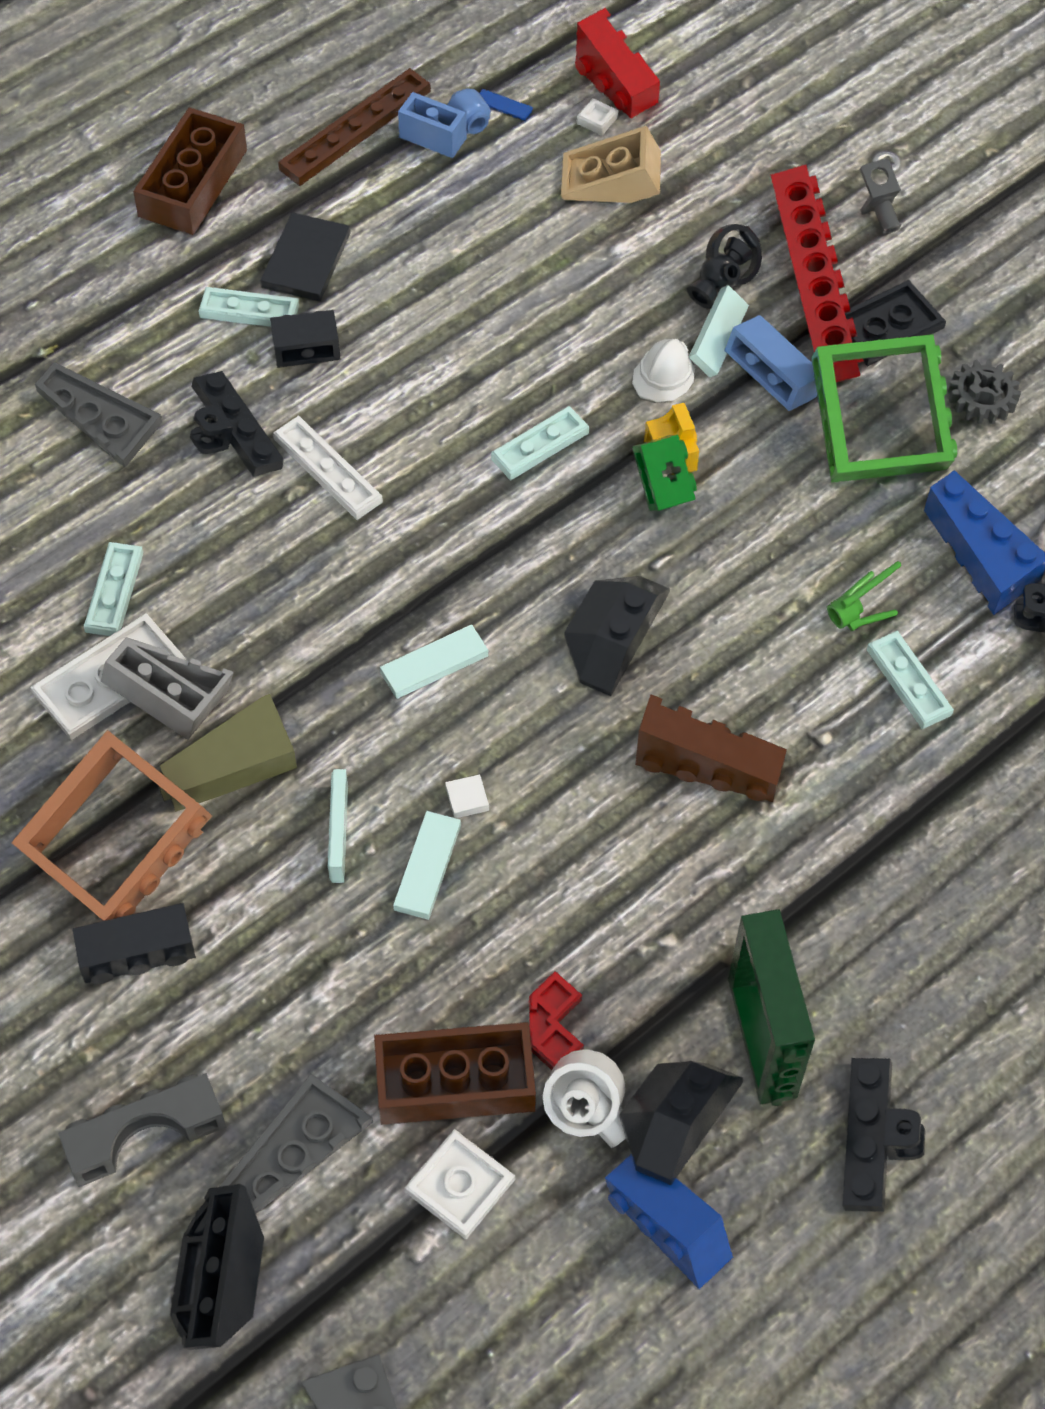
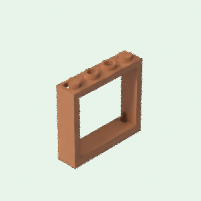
M107 730L11 843L98 917L106 921L135 914V907L145 896L150 895L156 890L161 876L169 867H173L181 860L184 855V849L193 838H197L203 833L201 829L212 815ZM123 757L186 809L108 902L103 905L41 852Z

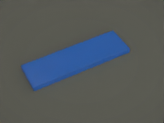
M482 89L480 92L489 108L526 121L533 110L531 106Z

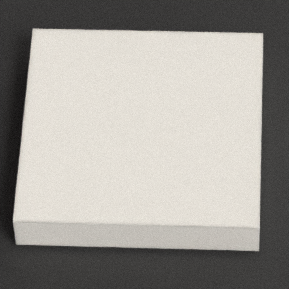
M454 1129L405 1186V1193L466 1240L515 1181V1175Z

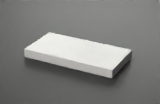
M147 613L30 687L33 695L70 740L75 739L130 703L129 700L101 682L105 661L126 637L168 650L169 655L186 660Z

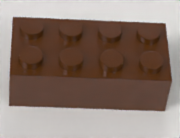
M188 107L133 191L138 217L194 235L247 152L244 124Z
M529 1022L374 1035L381 1125L535 1112L536 1090Z

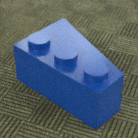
M632 1154L605 1177L610 1192L608 1200L619 1213H626L635 1222L637 1227L662 1250L698 1289L704 1286L733 1258L722 1216L677 1178L672 1185H669L636 1171Z

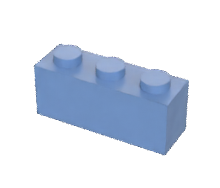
M761 315L733 327L724 351L788 411L816 398L817 390L812 362Z

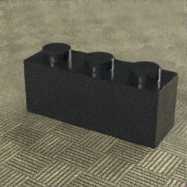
M184 903L72 928L79 969L85 984L91 982L102 984L111 981L113 977L125 974L141 975L148 972L151 968L163 965L179 966L189 959L196 958Z

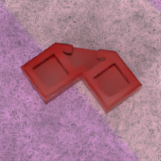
M556 971L529 995L531 1051L551 1070L563 1056L573 1051L584 1050V1044L559 1023L582 1001V994Z

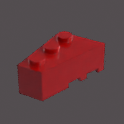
M603 8L577 23L575 67L582 76L588 78L595 85L600 93H604L618 110H622L631 119L658 104L660 80L639 52L632 53L624 42L627 36L622 30L617 32L608 21L611 14L606 8Z

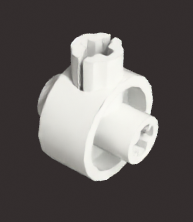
M589 1049L573 1051L560 1058L545 1083L542 1095L545 1112L552 1123L565 1133L578 1137L599 1134L611 1148L626 1139L620 1121V1113L623 1110L621 1105L626 1089L623 1074L616 1063L603 1053Z

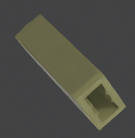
M270 694L261 697L160 765L161 773L198 803L297 768L295 751ZM159 787L164 802L171 799L175 812L185 809L183 805Z

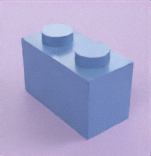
M414 92L411 93L398 111L399 138L450 158L455 156L467 139L466 112Z

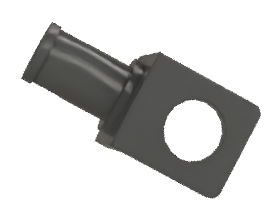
M886 158L862 165L860 172L870 196L860 211L862 214L875 211L882 234L893 233L901 227L892 205L901 189L890 161ZM875 169L883 170L887 175V182L884 184L875 183L871 178V172Z

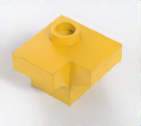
M685 402L672 405L670 411L658 419L646 421L644 442L668 435H678L679 439L684 441L687 448L688 458L685 461L688 472L697 471L699 449L696 444L697 434Z

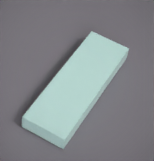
M729 285L720 289L689 355V358L709 377L718 374L727 355L724 350L734 326L741 324L749 307Z
M205 287L199 308V316L204 319L271 327V317L297 314L299 300L292 297Z
M568 406L492 451L491 460L511 481L589 434V426Z
M109 542L84 623L85 633L111 636L122 629L143 557L142 546Z
M471 624L380 666V673L395 698L398 699L488 657V648Z
M898 630L868 644V653L922 730L952 716L954 709Z
M333 769L331 776L328 873L331 883H344L348 802L346 769Z
M426 811L393 904L394 911L429 920L461 828L460 819Z

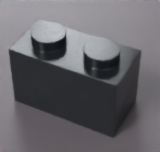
M334 310L270 318L277 368L341 360Z

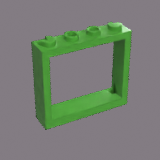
M933 334L819 346L816 348L811 359L831 483L947 470L955 461L954 458L957 457V444L955 439H951L949 427L952 425V414L950 408L945 406L944 396L947 392L945 377L940 376L941 350L939 345H935ZM921 352L937 453L849 462L833 362Z

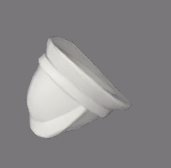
M663 339L655 343L650 351H647L633 373L632 385L640 398L655 403L670 402L676 400L689 390L694 381L695 367L689 358L688 349L684 342L678 339Z

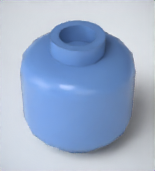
M468 88L459 90L452 95L447 105L466 112L467 134H477L483 131L488 125L491 111L481 94L475 89Z

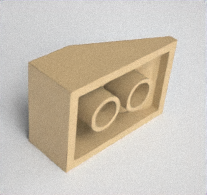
M643 126L563 153L561 197L563 200L633 203L660 194L661 150L648 127Z

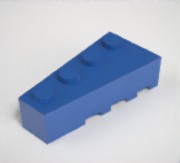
M955 470L930 487L924 511L944 542L949 543L955 551V558L960 566H965L973 578L972 584L978 593L982 592L987 599V606L993 615L1020 597L1027 584L1039 583L1045 573V552Z

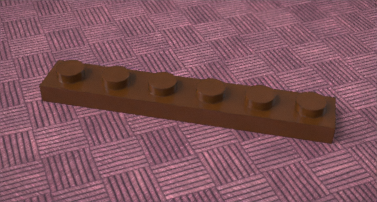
M411 68L407 69L278 162L279 171L297 185H303L397 117L398 111L412 92L422 96L430 93V82Z

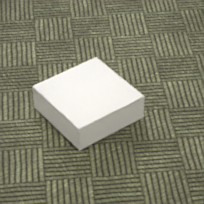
M593 98L577 116V124L603 136L618 118V110Z
M480 774L445 782L454 818L489 811V803Z

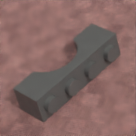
M207 1073L200 1076H186L173 1087L163 1091L160 1089L151 1090L143 1094L138 1101L128 1105L118 1104L111 1106L103 1112V1115L91 1120L80 1119L74 1121L66 1127V1130L58 1132L78 1187L116 1173L117 1159L123 1145L134 1134L152 1127L170 1128L182 1134L189 1142H192L226 1128L223 1113Z

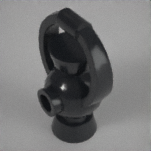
M729 224L719 228L711 236L706 249V260L700 270L701 279L687 287L688 295L699 306L706 309L712 308L717 292L722 287L729 285L733 288L734 286L746 284L757 275L762 262V250L759 238L749 226ZM730 231L739 232L745 243L736 237H729L724 247L725 254L719 253L720 243L724 236ZM751 260L748 270L740 277L739 265H743Z

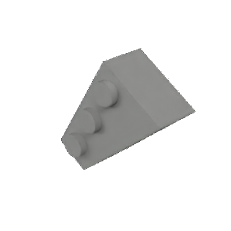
M126 637L105 661L101 682L189 740L228 692L234 672L224 668L223 671L203 666L201 665L202 661L193 658L190 661L169 655L168 650Z

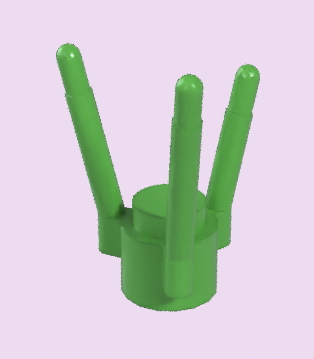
M895 562L876 577H874V572L870 571L840 598L831 602L827 606V612L832 622L840 629L848 626L851 631H854L860 626L897 616V610H891L860 618V614L864 609L859 598L899 569L901 562Z

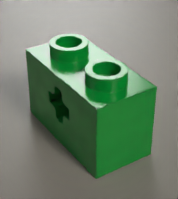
M668 435L632 446L649 511H660L696 500L694 491L697 490L696 481L693 474L688 472L685 461L688 458L687 448L684 441L680 440L678 435ZM670 467L672 473H669L667 477H663L662 471Z

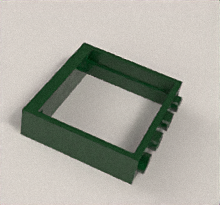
M780 909L742 915L728 982L760 1105L771 1103L773 1106H781L783 1101L794 1100V1098L798 1097L815 1037Z

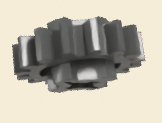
M974 360L972 367L964 363L961 371L954 372L948 389V393H951L949 402L956 404V413L966 412L965 420L967 421L972 417H976L978 424H982L983 419H988L991 424H995L997 417L1005 421L1007 420L1008 413L1015 412L1021 395V391H1018L1020 382L1012 381L1014 375L1012 371L1006 373L1002 371L1003 364H999L995 368L992 367L991 360H987L985 365H980L978 360Z

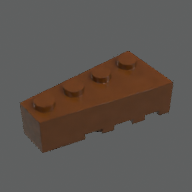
M650 695L639 728L635 765L641 766L652 773L663 772L677 776L685 782L696 781L711 785L718 791H733L744 794L755 801H774L787 749L746 732L740 733L739 736L734 735L724 723L714 719L711 723H704L691 717L693 711L682 706H678L677 711L661 705L662 698Z

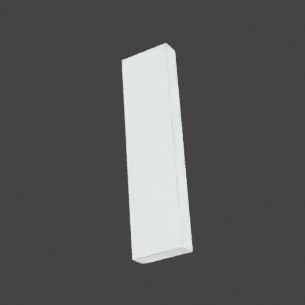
M299 415L273 432L274 440L356 520L383 503L382 495Z

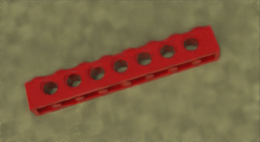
M806 164L771 174L814 352L819 346L852 343L851 338L857 337L853 318L846 319L845 313L851 312L847 294L840 295L839 289L845 286L840 269L834 270L832 266L838 263L834 245L827 246L826 241L832 240L828 221L821 223L820 218L825 217L826 213L822 198L815 200L814 195L820 193L816 175L809 177ZM864 359L833 362L836 382L861 376L858 363L864 362Z

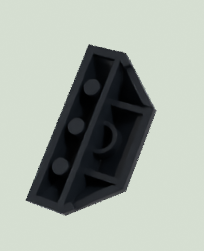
M641 576L596 580L593 582L564 632V637L581 684L612 696L670 593V588Z
M695 1061L657 1064L620 1113V1121L633 1156L636 1171L672 1185L742 1085L743 1077L713 1065Z
M241 1184L209 1188L204 1197L205 1202L195 1213L182 1238L170 1316L178 1334L182 1338L183 1347L188 1350L222 1347L253 1318L264 1235L246 1187Z

